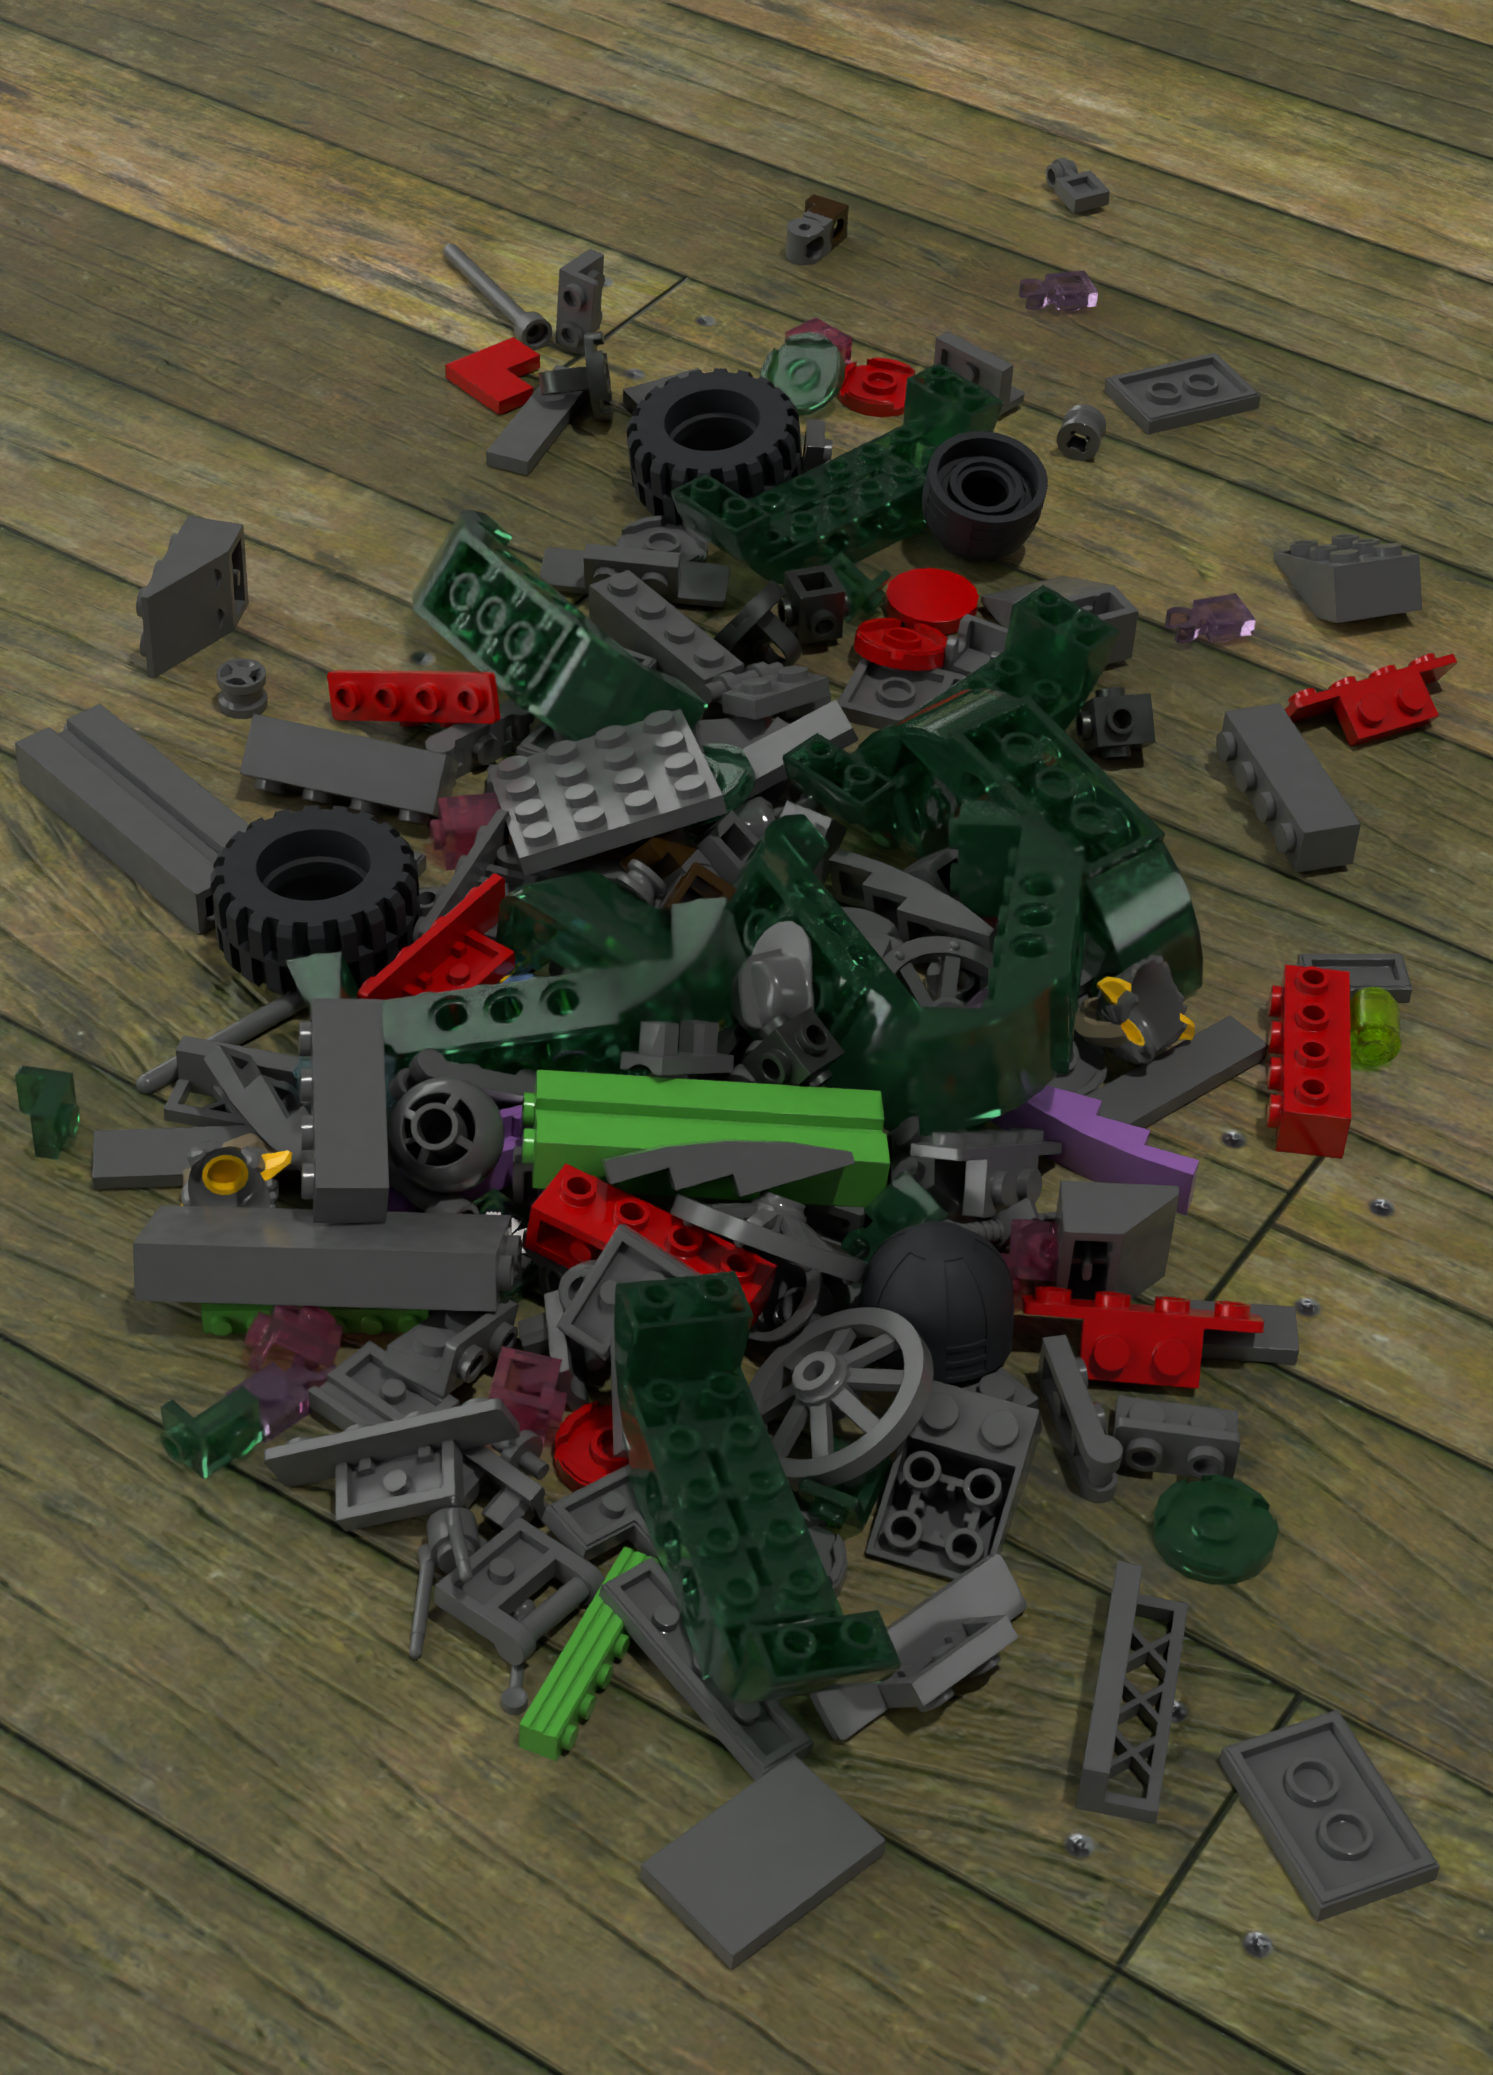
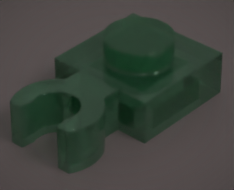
M904 1169L864 1209L873 1222L867 1228H858L851 1231L843 1239L841 1247L844 1251L855 1257L864 1247L870 1246L869 1255L862 1260L869 1263L877 1248L894 1233L908 1226L942 1221L948 1213L916 1177Z

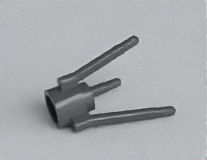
M458 1506L446 1507L433 1513L427 1521L428 1543L420 1546L418 1549L420 1573L409 1651L413 1659L420 1658L423 1651L434 1568L439 1566L447 1574L457 1568L461 1581L469 1582L472 1579L469 1557L488 1543L487 1540L479 1538L476 1518L467 1508Z

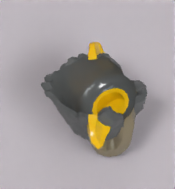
M1153 954L1149 955L1147 960L1142 959L1139 963L1137 962L1128 967L1116 977L1107 976L1097 983V988L1100 990L1097 997L1085 999L1080 1004L1075 1015L1074 1027L1077 1033L1089 1043L1104 1046L1116 1058L1138 1067L1152 1062L1158 1051L1174 1044L1177 1040L1186 1039L1191 1041L1195 1035V1023L1184 1015L1187 1010V1006L1183 1004L1184 996L1178 991L1177 985L1173 983V978L1170 974L1171 970L1167 962H1163L1162 956H1155Z
M248 1133L224 1143L211 1140L197 1143L190 1149L187 1155L189 1166L183 1170L182 1204L180 1206L276 1208L279 1197L278 1175L291 1163L293 1153L288 1150L277 1152L261 1136L254 1133Z

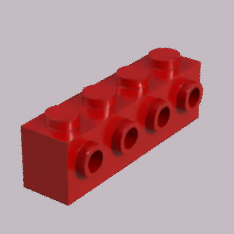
M1285 964L1281 986L1272 985L1269 995L1268 1017L1277 1018V1021H1271L1267 1052L1277 1054V1058L1271 1057L1268 1067L1267 1090H1275L1276 1095L1270 1094L1266 1127L1276 1128V1151L1343 1159L1351 1123L1350 972L1322 969L1315 966L1304 967Z
M565 1163L531 1206L524 1247L570 1269L581 1262L597 1260L618 1225L626 1224L725 1289L699 1333L723 1345H731V1349L736 1351L768 1304L777 1265L759 1257L753 1252L738 1248L734 1244L707 1232L699 1226L686 1227L682 1219Z

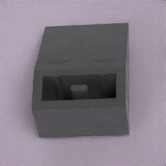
M188 516L178 534L174 533L171 536L167 553L162 560H158L155 563L152 578L146 588L142 587L136 601V612L143 619L144 629L140 640V653L146 657L148 677H158L235 630L249 604L243 524Z
M1340 534L1332 536L1331 544L1318 545L1317 540H1300L1291 542L1290 550L1274 552V560L1317 618L1341 623L1422 610L1420 555L1401 550V544L1399 543L1380 544V539L1377 538L1359 539V534Z
M1059 576L981 596V603L1002 627L1052 645L1048 679L1064 677L1068 674L1132 658L1138 610L1115 585Z
M933 1380L931 1394L920 1419L906 1439L898 1446L865 1552L866 1555L954 1580L988 1555L1000 1554L1023 1494L1041 1435L1040 1410Z

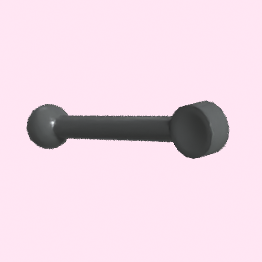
M530 1598L512 1611L514 1619L520 1622L536 1608ZM525 1661L519 1665L511 1666L510 1686L501 1696L502 1708L510 1715H520L528 1707L527 1693L522 1689Z

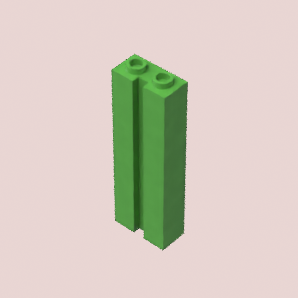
M537 1070L535 1092H524L522 1127H530L532 1129H523L521 1163L532 1164V1188L546 1189L565 1163L608 1183L601 1161L603 1158L670 1144L720 1139L773 1140L851 1151L855 1164L769 1188L766 1191L801 1204L882 1208L890 1168L887 1134H883L885 1119L881 1091ZM666 1169L610 1184L629 1194L676 1196L679 1193L694 1198L746 1201L757 1198L761 1192L742 1197L735 1195L729 1175L675 1191L670 1187Z

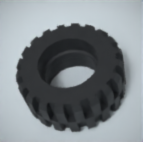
M714 368V372L702 373V370L692 371L684 378L675 376L666 380L664 387L659 388L656 386L645 396V401L641 400L632 412L631 419L628 421L626 431L635 494L639 501L654 516H666L669 518V523L676 526L678 524L682 525V520H686L688 523L696 525L702 531H705V529H716V533L729 532V528L736 526L744 529L753 526L755 520L759 518L766 520L773 516L777 511V506L783 508L800 485L803 462L798 411L791 402L790 397L781 388H775V385L770 380L762 376L756 379L753 378L750 372L738 370L737 373H731L726 368Z
M319 805L304 806L302 811L291 812L290 809L277 811L274 813L273 818L264 820L261 817L249 823L245 833L238 831L227 842L226 848L223 847L213 864L211 893L219 949L224 953L225 960L238 973L241 972L244 978L257 986L263 983L267 984V988L271 992L285 995L287 991L297 992L299 997L315 998V993L329 992L330 997L343 995L346 993V989L356 986L360 989L368 978L375 977L389 965L404 947L412 945L413 931L418 919L421 917L417 861L414 859L413 849L400 836V833L385 821L379 824V820L374 815L363 811L359 814L351 813L348 807L333 806L332 810L320 809Z

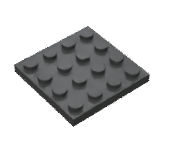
M681 709L675 711H656L648 715L643 721L624 727L620 725L608 726L598 731L595 736L575 742L571 740L560 741L551 745L546 751L527 757L522 755L511 756L502 760L498 766L487 769L500 809L509 811L506 824L524 876L727 813L722 792Z

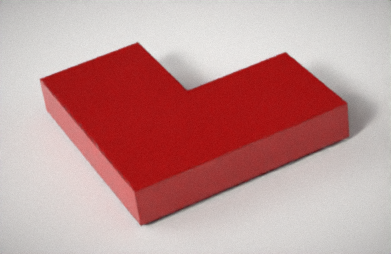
M512 337L445 364V378L498 415L525 405L533 395V387L519 377L540 368V355Z

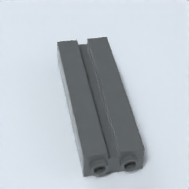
M101 704L67 718L63 731L58 734L48 727L15 742L19 779L24 787L198 935L216 927L211 893L213 864L223 847L226 848L225 845L238 831L246 832V828L249 825Z
M160 1205L133 1242L135 1301L497 1312L503 1291L513 1290L514 1272L520 1271L522 1238L521 1235H512V1215L387 1212L386 1223H313V1209Z

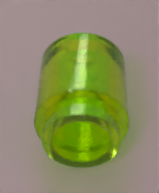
M1363 988L1357 991L1350 1000L1351 1058L1361 1064L1375 1066L1388 1063L1398 1055L1401 1049L1400 1008L1392 995L1383 988Z

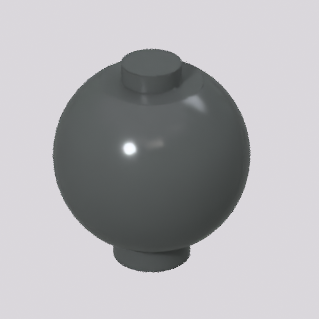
M436 1077L415 1085L400 1098L389 1119L387 1140L392 1160L407 1180L426 1191L452 1194L478 1185L494 1170L503 1151L505 1129L496 1103L482 1088L461 1078Z

